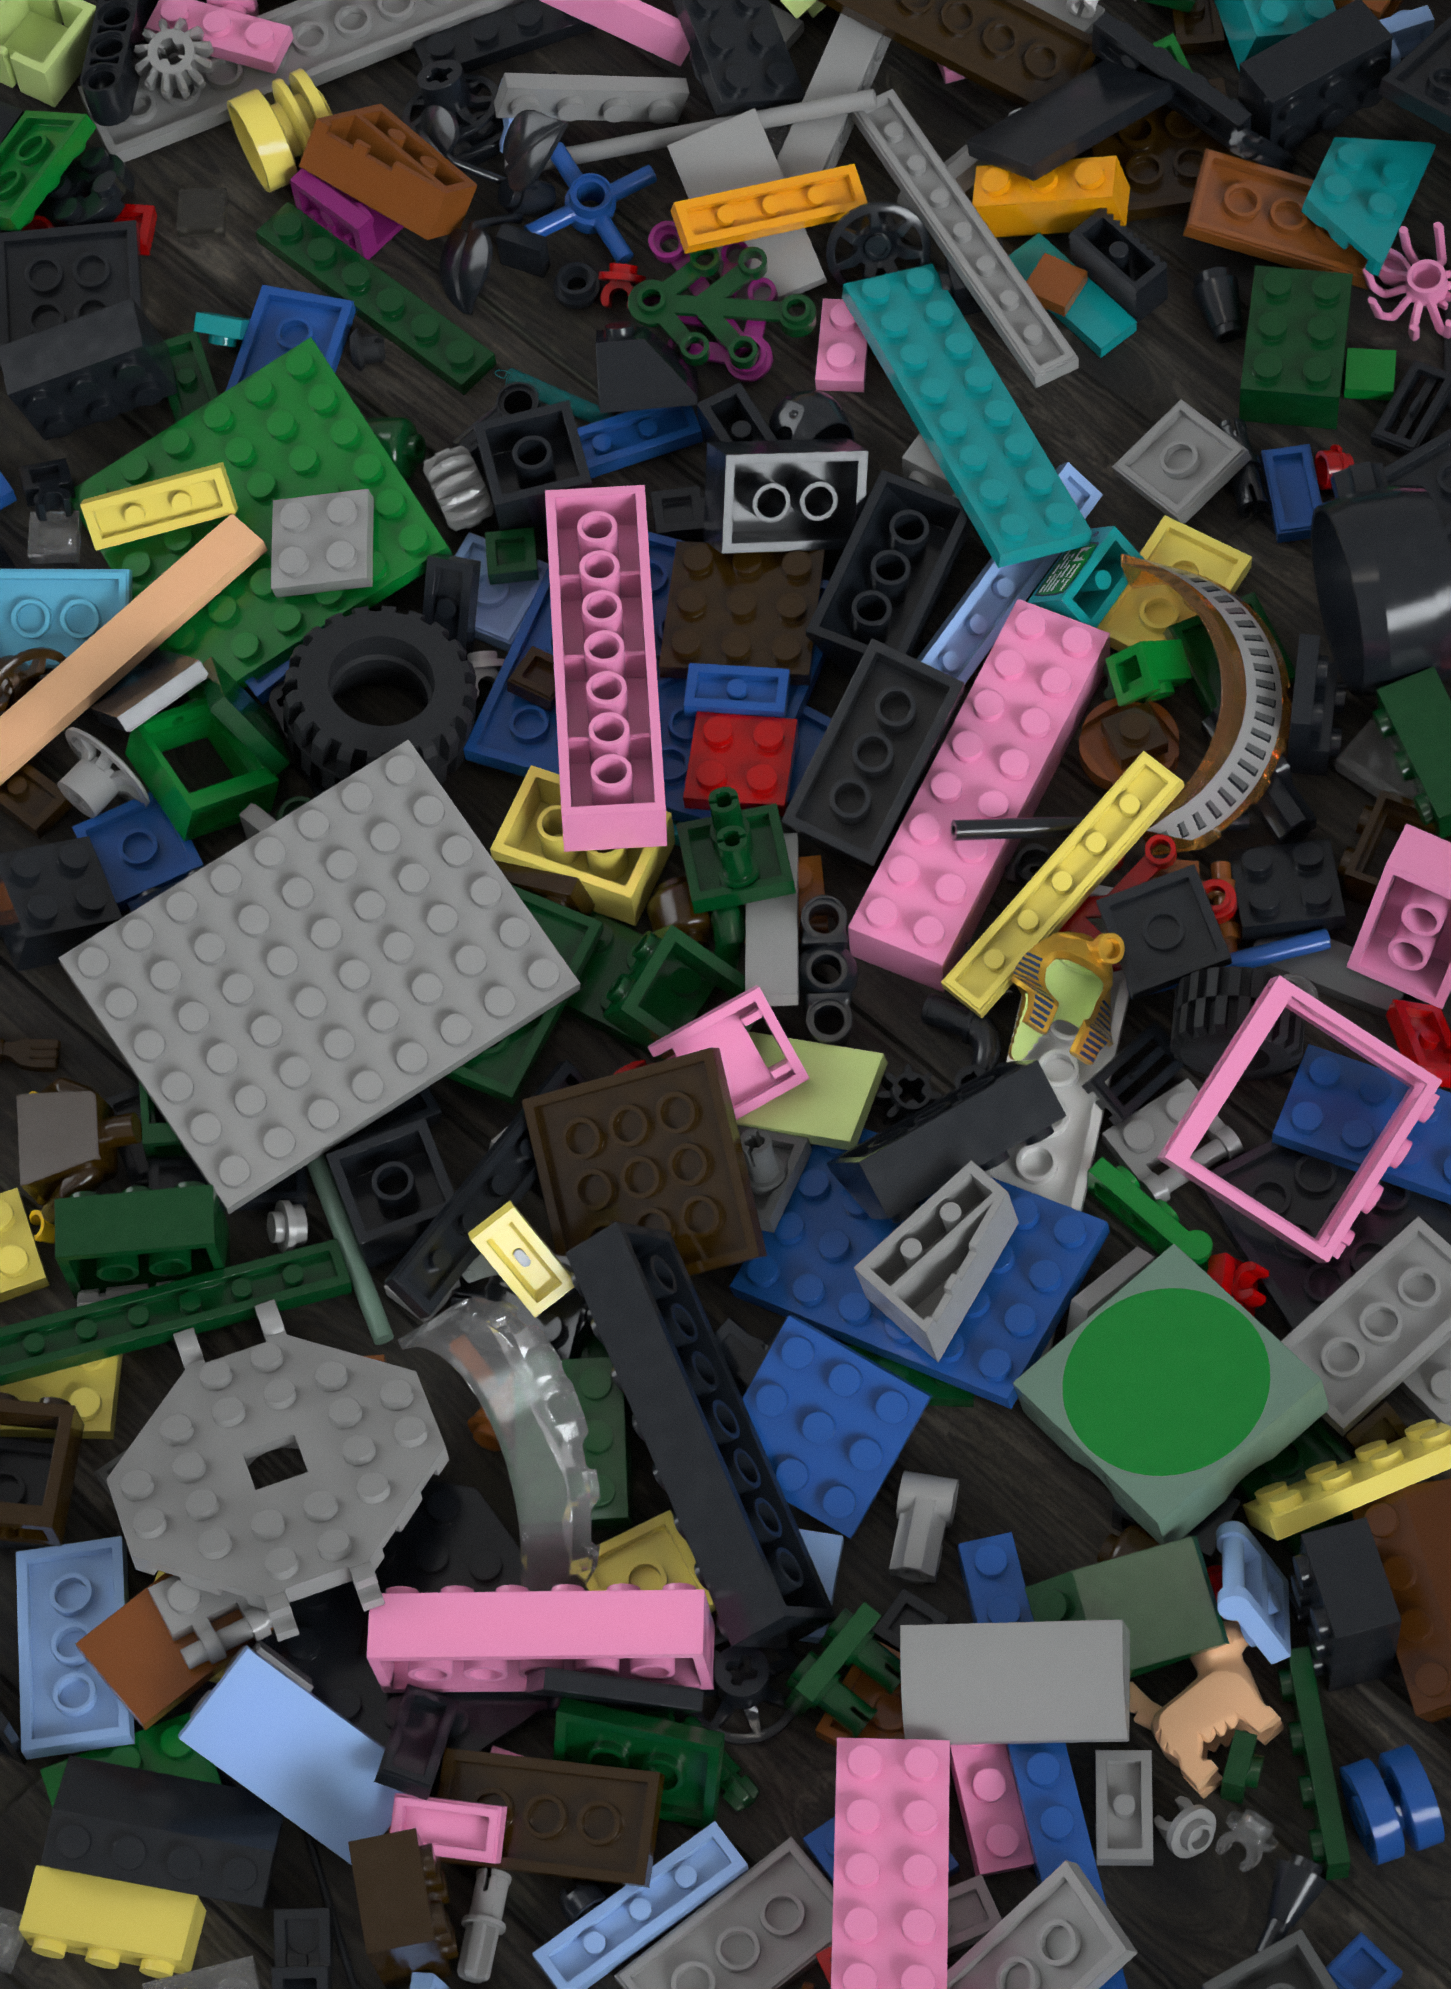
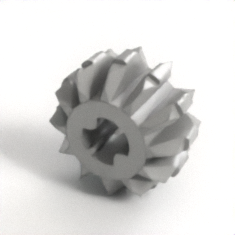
M180 17L176 21L174 28L170 29L167 21L161 18L159 21L161 31L155 34L150 29H144L143 36L148 44L135 45L134 52L137 57L142 59L135 65V70L139 76L146 77L144 84L149 91H154L161 87L163 98L169 100L176 88L179 89L183 98L188 99L190 96L188 86L193 83L201 89H204L206 85L200 73H211L214 71L213 62L207 58L214 52L210 41H202L204 32L199 26L188 30L186 20ZM178 52L180 62L171 65L168 56Z
M462 445L452 449L446 448L424 461L423 472L449 528L454 531L464 528L469 529L481 524L484 519L492 516L494 507L468 449Z

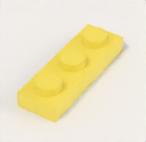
M223 462L83 499L80 504L96 551L221 518L231 513L236 514L238 510Z

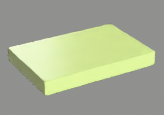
M755 1032L748 1033L767 1068L785 1059L773 1035ZM788 1038L810 1079L737 1119V1125L805 1137L809 1139L810 1144L850 1150L857 1146L888 1064L884 1053Z

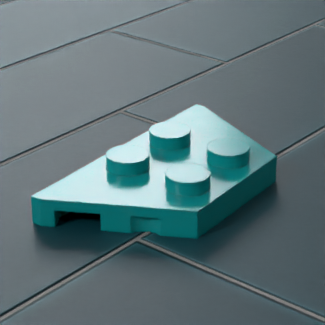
M1334 137L1305 199L1301 212L1317 226L1326 229L1330 234V238L1343 249L1348 248L1351 244L1368 259L1365 269L1378 277L1436 145L1430 142Z

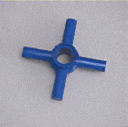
M559 142L550 159L569 187L565 196V206L524 225V230L546 237L571 224L581 233H598L616 263H629L634 258V254L612 221L616 210V202L657 182L654 170L650 165H646L609 183L606 178L599 174H582L564 144ZM592 200L598 202L600 205L596 207H586L581 203L584 201Z

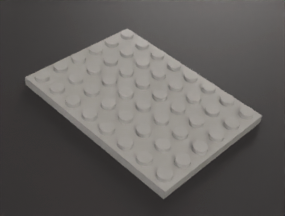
M409 739L58 958L61 966L209 1185L213 1184L218 1199L228 1214L580 990V982Z

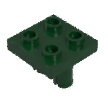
M720 787L713 790L708 797L711 817L676 824L694 914L796 893L777 803L741 810L737 791L731 787Z
M863 1602L855 1614L845 1607L818 1642L826 1650L820 1657L810 1651L785 1683V1686L792 1693L783 1705L800 1719L809 1707L815 1709L819 1706L851 1732L853 1737L857 1738L878 1710L875 1707L872 1708L839 1681L842 1675L838 1671L844 1664L849 1667L853 1663L883 1687L889 1695L901 1683L900 1659L873 1638L876 1632L872 1628L881 1615L865 1602Z

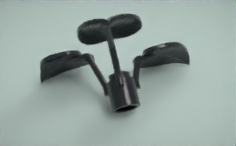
M431 105L423 110L420 116V124L416 127L415 132L458 169L499 184L498 201L509 212L504 215L472 221L469 224L468 230L456 228L450 233L445 242L440 258L441 283L448 299L462 313L473 315L474 302L484 285L492 261L493 246L491 239L482 228L510 222L521 224L523 216L539 219L553 211L556 201L555 188L550 182L537 179L568 127V123L552 118L536 110H524L518 113L511 122L503 143V156L508 163L505 167V174L508 175V178L453 157L450 153L455 148L460 133L454 114L447 108L438 105Z

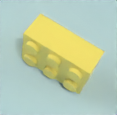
M531 765L490 848L491 857L496 861L579 878L595 903L593 911L636 926L675 844L672 813L666 811L667 846L564 852L559 774Z

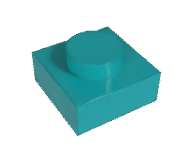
M196 312L193 331L209 334L208 343L236 347L237 339H244L250 319L213 312Z

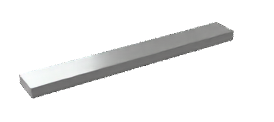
M891 89L877 95V108L851 112L852 120L918 217L922 220L1034 387L1038 388L1078 369V356L895 91Z

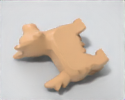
M1223 1621L1229 1644L1189 1657L1198 1673V1677L1163 1707L1153 1702L1133 1681L1130 1682V1712L1136 1714L1133 1719L1134 1722L1151 1730L1164 1756L1180 1768L1183 1778L1203 1799L1221 1785L1223 1779L1217 1770L1219 1768L1214 1762L1207 1760L1208 1750L1216 1752L1220 1743L1228 1747L1232 1737H1234L1235 1729L1257 1735V1740L1264 1745H1267L1284 1730L1283 1722L1278 1714L1270 1706L1264 1704L1252 1673L1243 1660L1242 1653L1249 1644L1242 1635L1238 1621Z

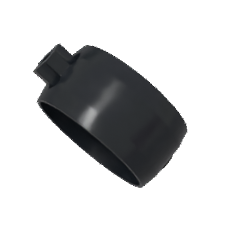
M1368 461L1350 465L1344 470L1333 473L1330 480L1335 499L1318 505L1312 515L1311 552L1321 617L1334 662L1338 663V672L1343 683H1347L1346 688L1354 696H1377V689L1433 666L1441 681L1450 678L1451 548L1433 499L1421 485L1388 486L1383 463L1372 464Z

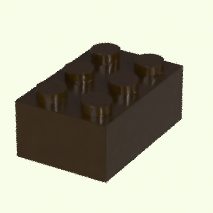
M416 1828L349 1841L348 1845L366 1954L385 1988L410 1985L412 1972L434 1973L439 1979L452 1977L450 1959L460 1958L454 1924L450 1923L448 1911L445 1912L443 1905L450 1903L446 1874L444 1869L441 1870L438 1856L435 1857L432 1843L423 1844Z

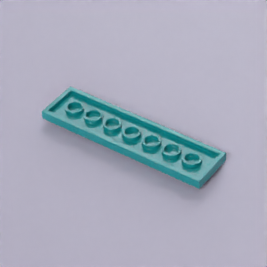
M933 264L843 284V301L997 567L1001 568L1089 546L1092 530L949 291L942 289L939 275Z

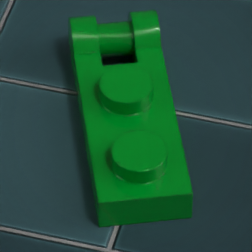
M1101 1157L1088 1170L1087 1192L1159 1255L1175 1244L1207 1273L1208 1262L1213 1248L1212 1239L1207 1233L1201 1230L1188 1231L1179 1223V1217L1171 1206L1161 1199L1153 1201L1140 1189V1184L1136 1177L1125 1167L1118 1165L1115 1168L1104 1157Z

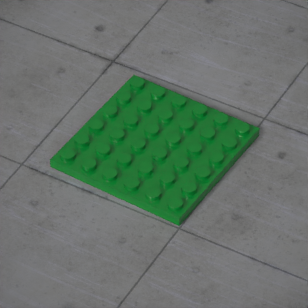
M312 337L74 488L76 498H72V505L88 530L80 506L83 499L217 463H224L238 506V510L234 515L264 541L267 551L158 647L161 651L167 650L200 660L201 663H204L212 656L243 689L247 687L245 681L254 677L257 681L290 660L295 647L303 645L304 636L313 627L325 628V619L337 613H342L344 617L352 615L353 608L368 606V609L426 573L427 556L431 554L453 555ZM369 489L374 497L373 586L277 598L271 590L273 500ZM228 516L104 548L100 552L111 569L132 570L133 600ZM199 683L187 692L190 699L206 698L202 683Z

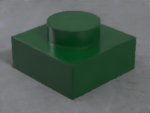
M534 527L485 532L487 571L490 585L539 580Z
M1235 1729L1222 1779L1220 1799L1242 1804L1246 1787L1257 1789L1265 1756L1255 1754L1257 1735Z

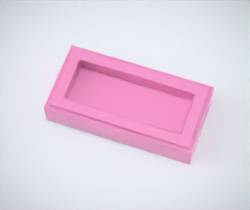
M395 1793L390 1833L416 1828L423 1844L432 1843L435 1856L497 1864L501 1863L507 1806L431 1796L424 1800L407 1793Z

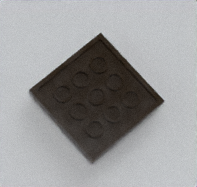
M707 1048L522 1100L558 1256H566V1252L615 1222L670 1231L689 1276L767 1256L719 1048Z

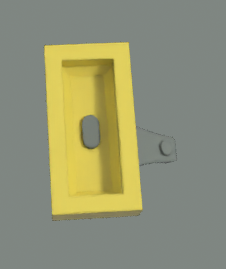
M508 1201L468 1233L470 1240L481 1252L462 1274L468 1283L500 1275L534 1317H537L574 1288L570 1272L511 1201Z

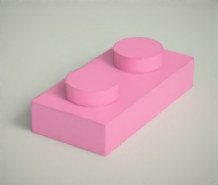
M823 298L815 375L816 390L864 392L869 344L843 299Z

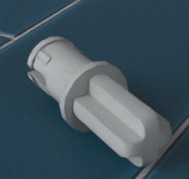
M480 1868L476 1871V1882L469 1914L464 1915L461 1921L462 1926L466 1930L457 1973L460 1979L476 1984H481L490 1978L498 1936L503 1935L506 1930V1924L502 1922V1917L512 1877L502 1870L493 1868L491 1870V1877H487V1868Z

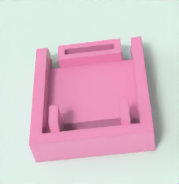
M758 985L648 1046L653 1057L672 1048L675 1055L668 1059L711 1047L719 1048L736 1120L810 1079ZM762 1017L785 1059L769 1068L766 1067L744 1025L747 1026Z

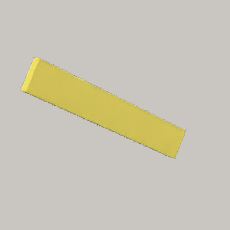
M1143 751L941 981L942 987L982 1019L1013 984L1011 982L1013 972L1022 957L1036 944L1057 933L1181 792L1184 788V782Z

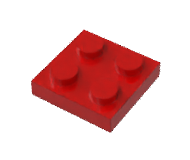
M697 711L683 794L684 808L710 810L709 794L720 787H731L738 793L741 810L777 803L779 816H784L787 810L795 757L798 720Z

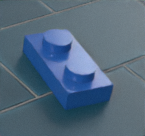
M689 663L683 704L684 714L687 717H696L697 711L786 718L791 682L790 669Z

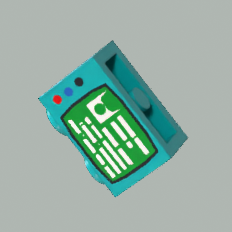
M1115 526L1090 528L1092 530L1090 545L1063 552L1027 602L1097 628L1144 562V560H1141L1144 559Z

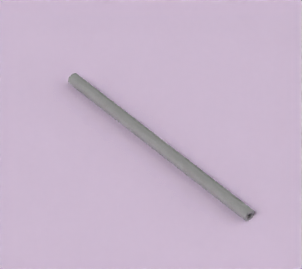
M868 89L758 110L757 114L763 128L767 129L877 108V97L874 89ZM737 115L568 146L566 149L576 164L666 148L669 144ZM549 159L543 171L556 168L551 159Z

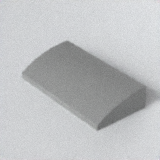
M1123 1620L900 1625L901 1698L905 1739L950 1740V1745L1129 1741L1130 1630Z

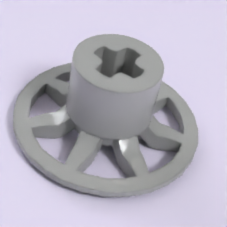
M71 727L66 730V740L79 758V761L57 785L73 806L86 816L95 818L117 794L126 801L135 799L144 803L145 807L149 805L150 800L145 787L116 753L96 737L81 729ZM96 748L101 751L99 757L96 756ZM112 763H114L121 770L113 771V769L111 768Z

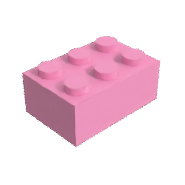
M1406 823L1385 865L1346 967L1440 1009H1443L1451 992V842Z

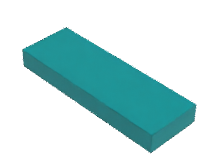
M1040 233L1008 256L1025 281L1028 280L1044 253L1076 266ZM1089 277L1065 317L1050 311L1100 358L1137 331V321Z

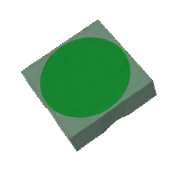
M1175 1244L1171 1245L1013 1382L1023 1412L1072 1460L1080 1463L1098 1476L1107 1486L1115 1501L1160 1545L1180 1540L1227 1499L1234 1487L1246 1475L1265 1462L1272 1460L1330 1409L1322 1379Z

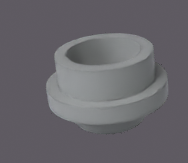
M279 1200L276 1203L275 1211L269 1212L267 1216L269 1240L271 1243H277L282 1253L294 1250L297 1246H304L308 1235V1224L304 1207L301 1204L292 1205L289 1200Z

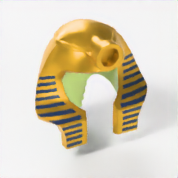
M1057 932L1036 944L1022 957L1015 967L1011 982L1020 991L1022 1001L1020 1011L1018 1012L1019 1019L1016 1021V1028L1013 1030L1014 1036L1011 1038V1045L1009 1046L1008 1055L1010 1059L1015 1061L1024 1059L1028 1055V1051L1033 1049V1045L1038 1043V1038L1047 1034L1051 1023L1058 1019L1079 1028L1069 1052L1086 1065H1093L1099 1051L1105 1045L1110 1048L1114 1044L1110 1022L1111 987L1113 985L1112 964L1118 963L1123 958L1125 952L1124 942L1116 933H1102L1094 939L1084 933Z

